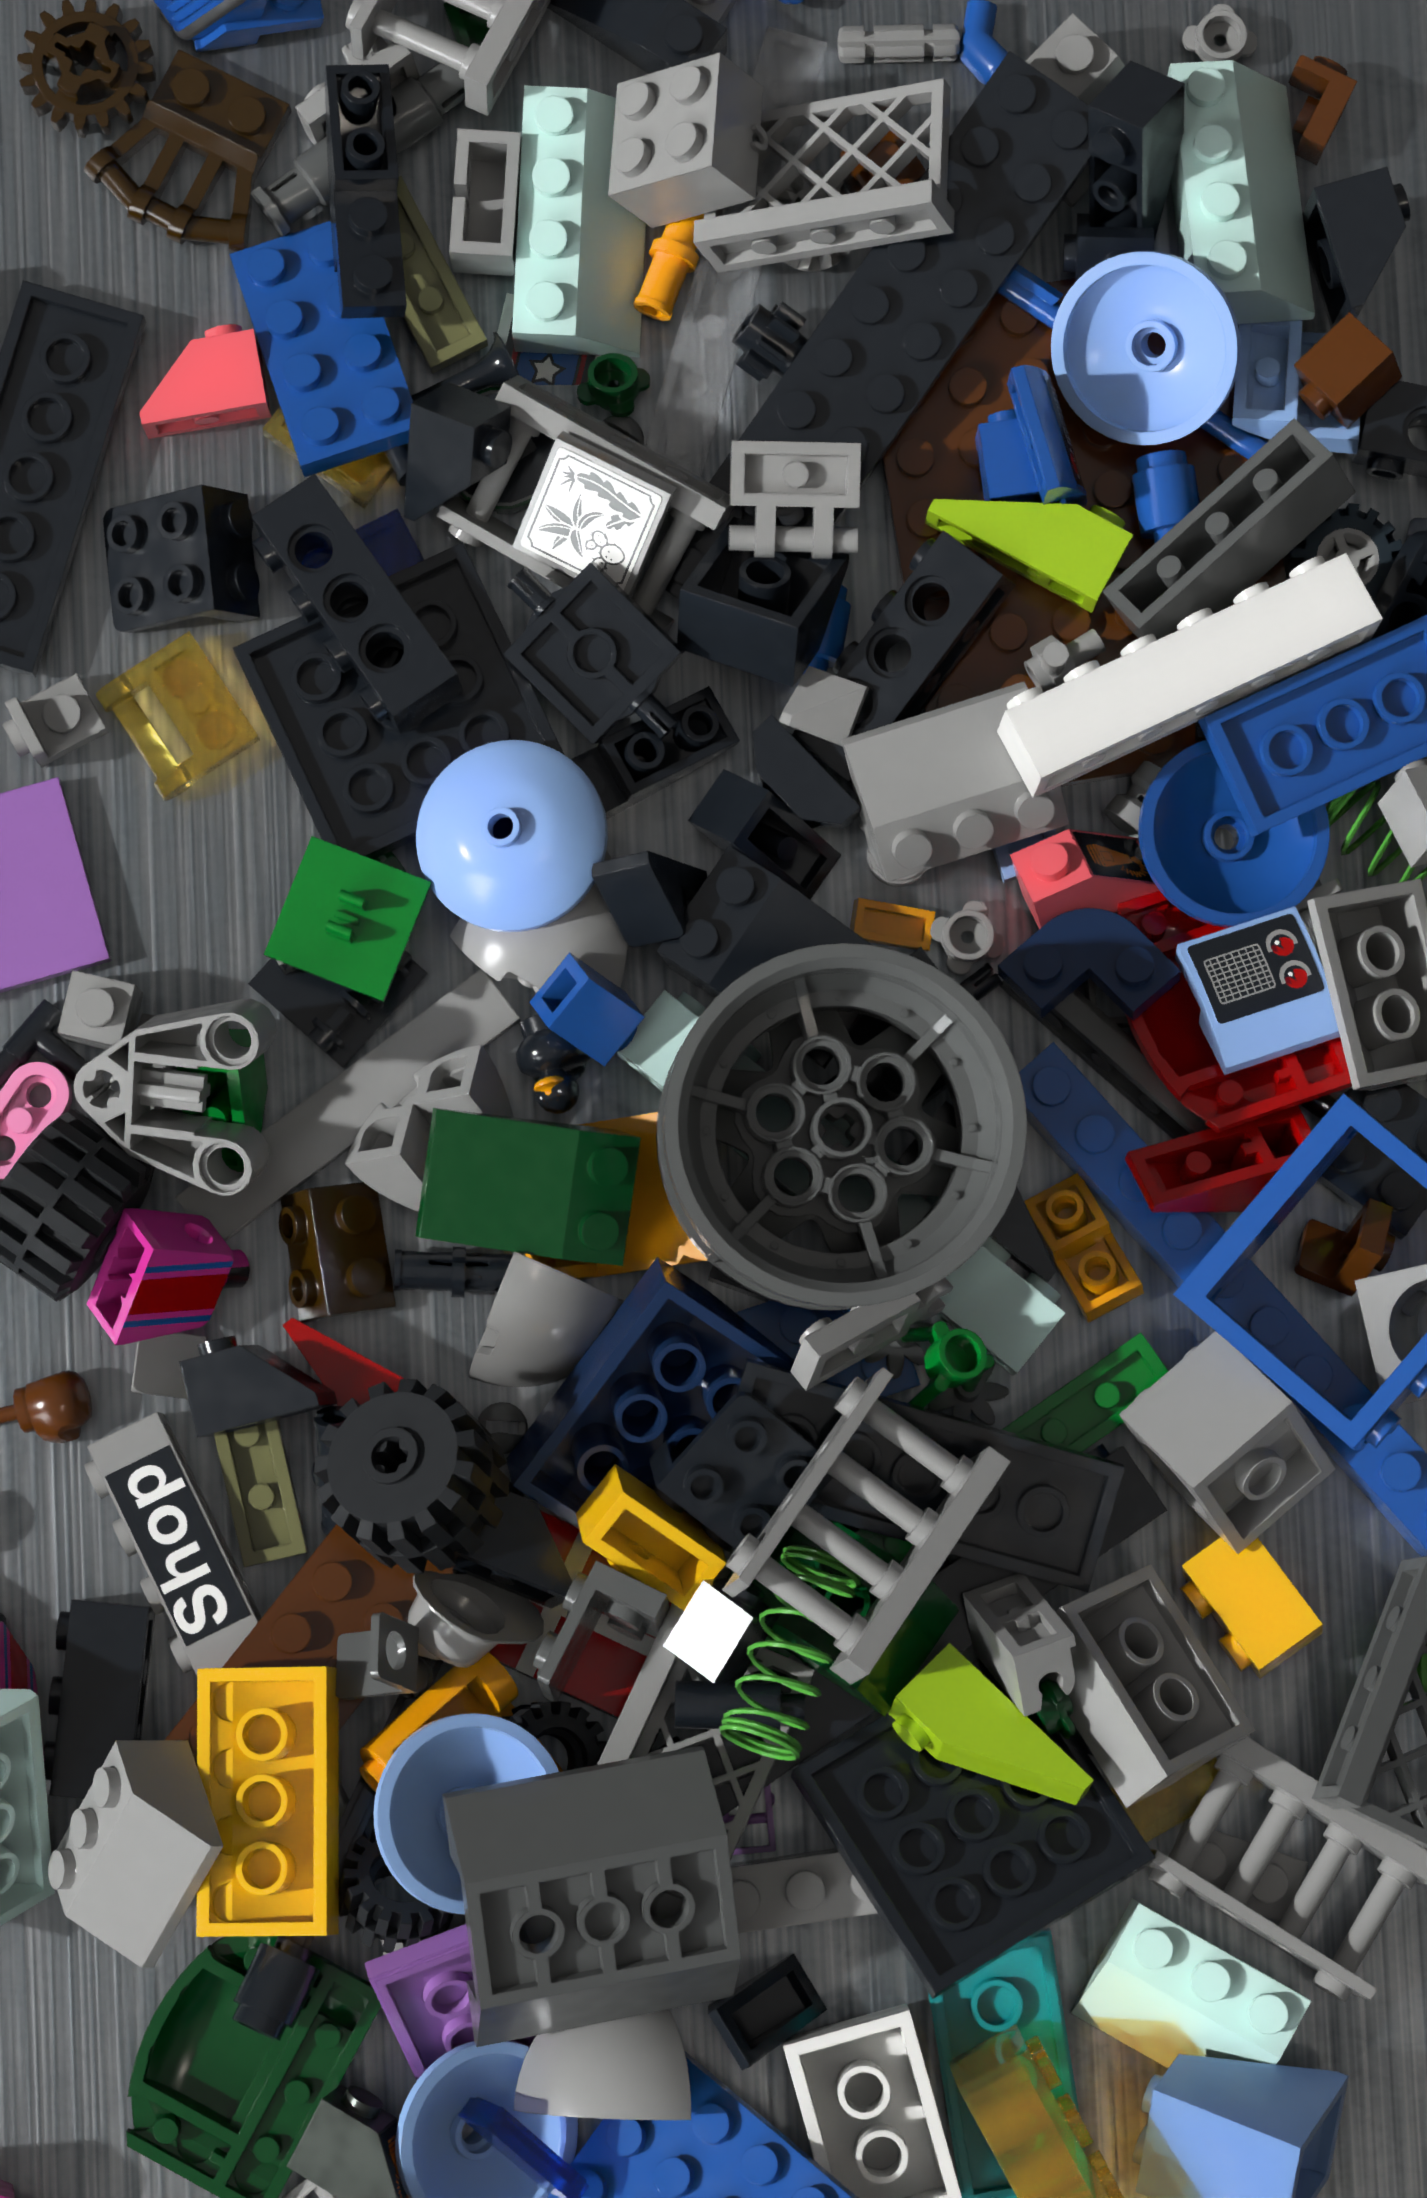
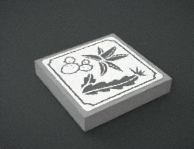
M562 431L555 439L512 548L573 578H576L590 562H595L631 597L677 487Z

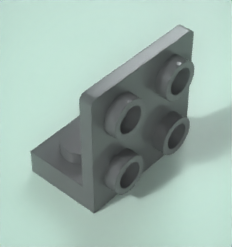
M595 1561L588 1576L579 1572L574 1578L562 1605L568 1612L559 1635L549 1631L543 1639L533 1661V1667L538 1669L537 1681L544 1698L552 1702L559 1700L603 1612L609 1617L607 1624L611 1628L632 1639L642 1641L646 1633L656 1638L670 1608L667 1595L598 1561Z

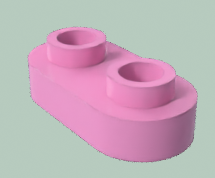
M31 1062L22 1065L13 1072L0 1091V1139L11 1138L16 1146L15 1153L10 1159L0 1161V1181L5 1179L33 1140L51 1122L70 1109L72 1103L71 1085L61 1071L48 1063ZM38 1085H46L51 1090L50 1102L44 1107H33L29 1099L30 1092Z

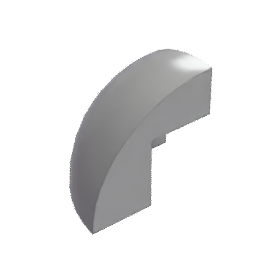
M607 850L604 861L612 859ZM594 883L588 894L575 908L546 926L523 932H497L475 926L460 918L450 934V938L457 947L479 968L497 981L502 980L503 977L517 979L522 985L533 988L537 993L570 952L609 981L621 987L628 943L618 928L596 883Z
M482 1044L452 1052L416 1071L413 1075L417 1083L416 1088L394 1107L389 1108L384 1103L378 1104L356 1135L348 1152L345 1165L376 1192L396 1203L419 1212L433 1108L513 1117L503 1082Z
M514 1252L488 1315L485 1332L474 1354L469 1378L504 1387H534L565 1379L624 1301L577 1278Z
M670 2009L536 2035L524 2058L518 2076L513 2111L596 2119L691 2120L688 2066L681 2036Z

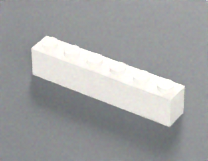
M1347 553L1327 562L1323 556L1311 558L1294 568L1289 573L1290 579L1271 588L1267 582L1257 583L1239 593L1233 599L1234 605L1215 614H1213L1211 608L1201 609L1183 619L1177 625L1178 631L1158 640L1154 634L1140 637L1121 650L1120 654L1122 657L1102 666H1100L1097 660L1089 661L1070 671L1063 678L1065 683L1043 693L1041 687H1034L1012 698L1006 705L1008 709L1004 712L997 733L1032 798L1185 728L1211 713L1369 642L1383 618Z

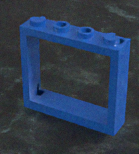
M1343 1093L1173 1295L1353 1450L1362 1451L1368 1443L1377 1448L1388 1434L1393 1433L1402 1420L1395 1411L1411 1392L1418 1398H1421L1427 1392V1333L1356 1416L1351 1419L1215 1302L1358 1132L1427 1189V1161L1357 1102Z

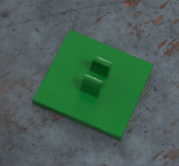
M311 836L264 956L384 1002L432 882Z

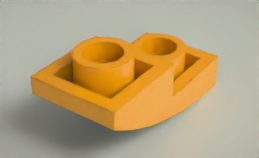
M1077 1173L1024 1201L1044 1246L1088 1323L1144 1294L1143 1285L1113 1236L1109 1221L1085 1181Z

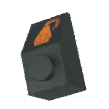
M342 2084L321 2099L286 2167L337 2198H408L399 2178L396 2164L395 2139L398 2125L397 2117L383 2110L382 2101L373 2093L357 2086H349L347 2088Z

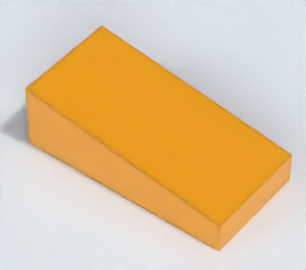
M857 898L853 904L850 929L869 943L913 950L922 947L927 952L930 951L932 938L930 928L935 919L936 912Z

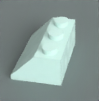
M1132 1898L1070 2013L1166 2068L1170 2067L1178 2054L1277 2064L1308 2009L1311 2000Z

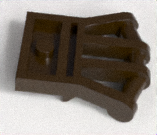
M178 49L152 100L147 102L142 119L111 146H106L93 155L86 163L84 172L94 183L102 182L128 211L127 218L141 225L149 221L167 230L166 237L181 245L186 240L229 244L230 251H240L246 249L248 245L253 200L251 191L254 190V182L292 112L290 104ZM157 135H161L167 138V141L146 181L139 187L121 166ZM189 149L205 157L206 160L183 204L176 208L160 200L185 150ZM227 168L237 173L231 219L200 216L224 169Z

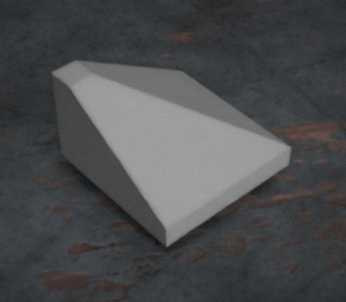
M808 666L783 709L779 722L790 728L843 747L841 739L851 737L869 687Z

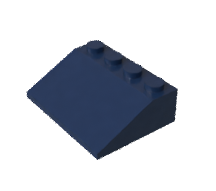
M657 1257L524 1434L521 1441L506 1458L512 1486L579 1529L576 1517L577 1511L615 1464L653 1489L655 1481L649 1458L665 1440L681 1453L688 1447L724 1405L736 1394L746 1358L791 1370L795 1360L711 1292Z

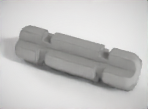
M923 24L873 25V31H865L864 25L843 26L839 28L837 36L838 57L842 63H864L865 57H873L874 63L924 62V56H932L933 62L954 61L959 56L960 33L958 26L955 24H933L932 30H924Z

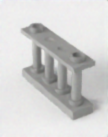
M354 0L348 11L345 25L350 30L353 57L364 61L378 35L458 70L459 78L464 80L465 106L488 116L551 0H442L487 20V27L490 29L481 45L472 43L470 47L392 14L391 12L398 0Z
M520 375L503 382L495 400L511 406L509 433L512 436V448L507 458V464L480 480L469 504L456 496L442 504L436 516L451 524L448 529L449 532L462 542L474 547H482L483 544H486L564 588L575 578L512 548L518 530L493 517L492 513L531 436L539 437L540 433H543L555 440L564 431L677 487L670 504L673 507L670 514L674 517V520L634 596H631L665 632L669 631L675 619L655 608L696 531H704L706 526L716 530L728 520L734 506L730 505V494Z
M884 1367L866 1381L858 1376L855 1377L842 1393L834 1406L842 1416L759 1537L755 1538L750 1533L747 1534L734 1550L726 1563V1566L734 1573L722 1589L733 1598L749 1587L752 1581L756 1579L836 1638L833 1645L841 1650L830 1670L850 1685L869 1675L1011 1462L990 1446L971 1459L965 1455L958 1459L879 1401L878 1397L893 1377V1374ZM862 1421L942 1479L940 1487L948 1493L936 1511L930 1507L922 1511L842 1451ZM826 1473L907 1532L905 1539L913 1545L900 1564L893 1559L887 1564L806 1504ZM790 1526L872 1585L869 1592L876 1596L877 1599L865 1617L858 1613L851 1617L770 1557Z
M1246 1737L1217 1756L1219 1758L1214 1767L1219 1771L1169 1856L1159 1850L1151 1849L1156 1858L1149 1865L1153 1870L1148 1879L1182 1899L1186 1890L1316 1971L1317 1973L1312 1983L1333 1997L1346 2002L1350 1994L1371 2000L1377 1988L1355 1975V1972L1403 1889L1411 1890L1415 1882L1427 1885V1850L1345 1809H1333L1312 1799L1318 1783L1317 1780L1256 1741ZM1254 1779L1273 1791L1268 1800L1273 1806L1222 1891L1192 1872L1191 1869L1241 1784L1248 1787L1251 1780ZM1309 1814L1328 1826L1323 1833L1327 1841L1279 1924L1276 1925L1247 1907L1246 1903L1295 1819L1302 1821L1305 1815ZM1363 1848L1381 1860L1377 1870L1382 1875L1331 1960L1301 1941L1300 1938L1349 1854L1357 1855L1359 1850Z

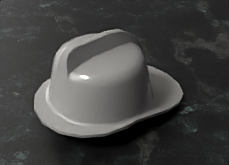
M425 1570L424 1574L415 1573L413 1575V1586L417 1595L409 1610L408 1623L419 1627L418 1656L442 1660L457 1667L467 1668L474 1665L497 1644L535 1642L543 1634V1618L538 1609L522 1596L468 1574H441Z

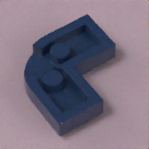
M1094 908L1068 911L1051 919L998 964V975L1041 1018L1090 978L1134 1021L1181 979V970L1135 925L1116 913Z

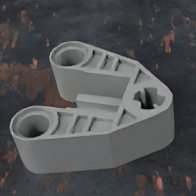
M240 999L156 1015L82 1066L76 1074L73 1085L75 1098L79 1105L131 1157L209 1192L221 1196L234 1195L245 1189L267 1167L270 1153L264 1136L254 1127L245 1124L212 1120V1117L151 1109V1106L204 1112L206 1110V1098L210 1096V1083L207 1082L208 1074L154 1068L153 1064L198 1069L201 1066L226 1070L241 1069L252 1063L272 1045L277 1032L276 1020L269 1008L253 999ZM229 1021L239 1022L247 1028L251 1036L250 1047L240 1046L233 1041L229 1034ZM106 1071L113 1075L108 1083L103 1078V1073ZM116 1080L120 1086V1090L117 1092L110 1088ZM227 1147L240 1154L244 1162V1172L234 1171L225 1164L222 1159V1148Z

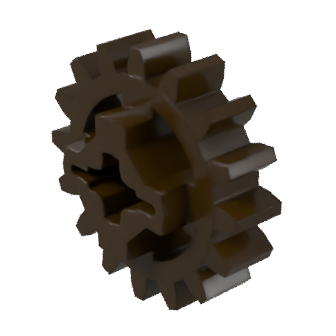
M64 0L62 1V17L55 19L46 11L39 14L45 27L41 34L26 30L24 38L27 45L33 50V53L18 54L17 62L21 70L31 74L26 75L19 82L25 95H36L31 105L38 117L52 111L50 121L54 130L61 132L69 121H72L75 124L79 138H86L90 124L98 123L102 132L107 136L112 134L110 119L119 116L124 122L131 124L134 121L129 108L132 101L146 105L150 100L147 90L140 84L156 81V72L153 65L143 62L154 56L149 40H138L143 31L136 18L121 25L123 14L119 5L113 3L105 14L99 13L96 0H87L84 11L75 12L71 2ZM81 31H85V32H82V33H79V34L70 36V35H72V34H74V33L81 32ZM117 42L122 45L127 53V72L121 69L120 64L112 61L117 52L115 48ZM93 59L96 60L99 69L94 71L86 68L81 76H78L75 66L79 64L88 67ZM47 64L53 66L54 71L61 74L57 82L59 89L56 94L47 83ZM107 98V99H105L104 101H101V102H99V103L89 104V103H91V102H94V101H98V100Z

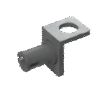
M381 1612L372 1614L371 1631L341 1634L337 1640L336 1696L343 1700L398 1694L406 1698H411V1694L414 1697H420L429 1689L433 1673L428 1661L418 1656L419 1627Z

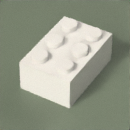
M906 2003L796 2034L782 2043L813 2157L819 2165L858 2198H962L911 2013Z

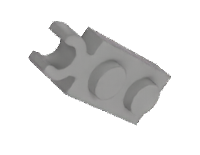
M945 1277L939 1282L906 1297L870 1306L852 1307L850 1312L834 1321L829 1317L818 1320L801 1335L799 1339L801 1346L790 1372L806 1391L905 1336L910 1325L916 1321L927 1320L938 1314L945 1307L940 1297L951 1292L953 1286Z

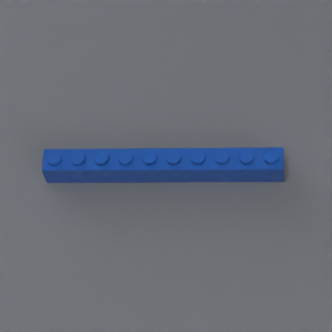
M1052 1042L1019 1072L1026 1102L1027 1122L1074 1174L1077 1173L1085 1181L1093 1195L1179 1288L1226 1233L1225 1230L1208 1212L1151 1211L1125 1161L1127 1152L1147 1147L1148 1145L1061 1049ZM1251 1259L1215 1300L1217 1304L1351 1419L1356 1416L1373 1396L1369 1389ZM1262 1372L1293 1402L1318 1443L1413 1549L1421 1557L1427 1556V1453L1400 1424L1392 1434L1386 1436L1377 1448L1368 1443L1362 1451L1353 1450Z

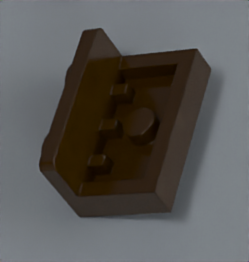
M364 1182L307 1188L284 1196L281 1199L282 1210L279 1214V1231L283 1241L288 1246L292 1271L289 1277V1294L292 1303L298 1309L300 1322H312L327 1317L381 1311L396 1307L378 1192Z

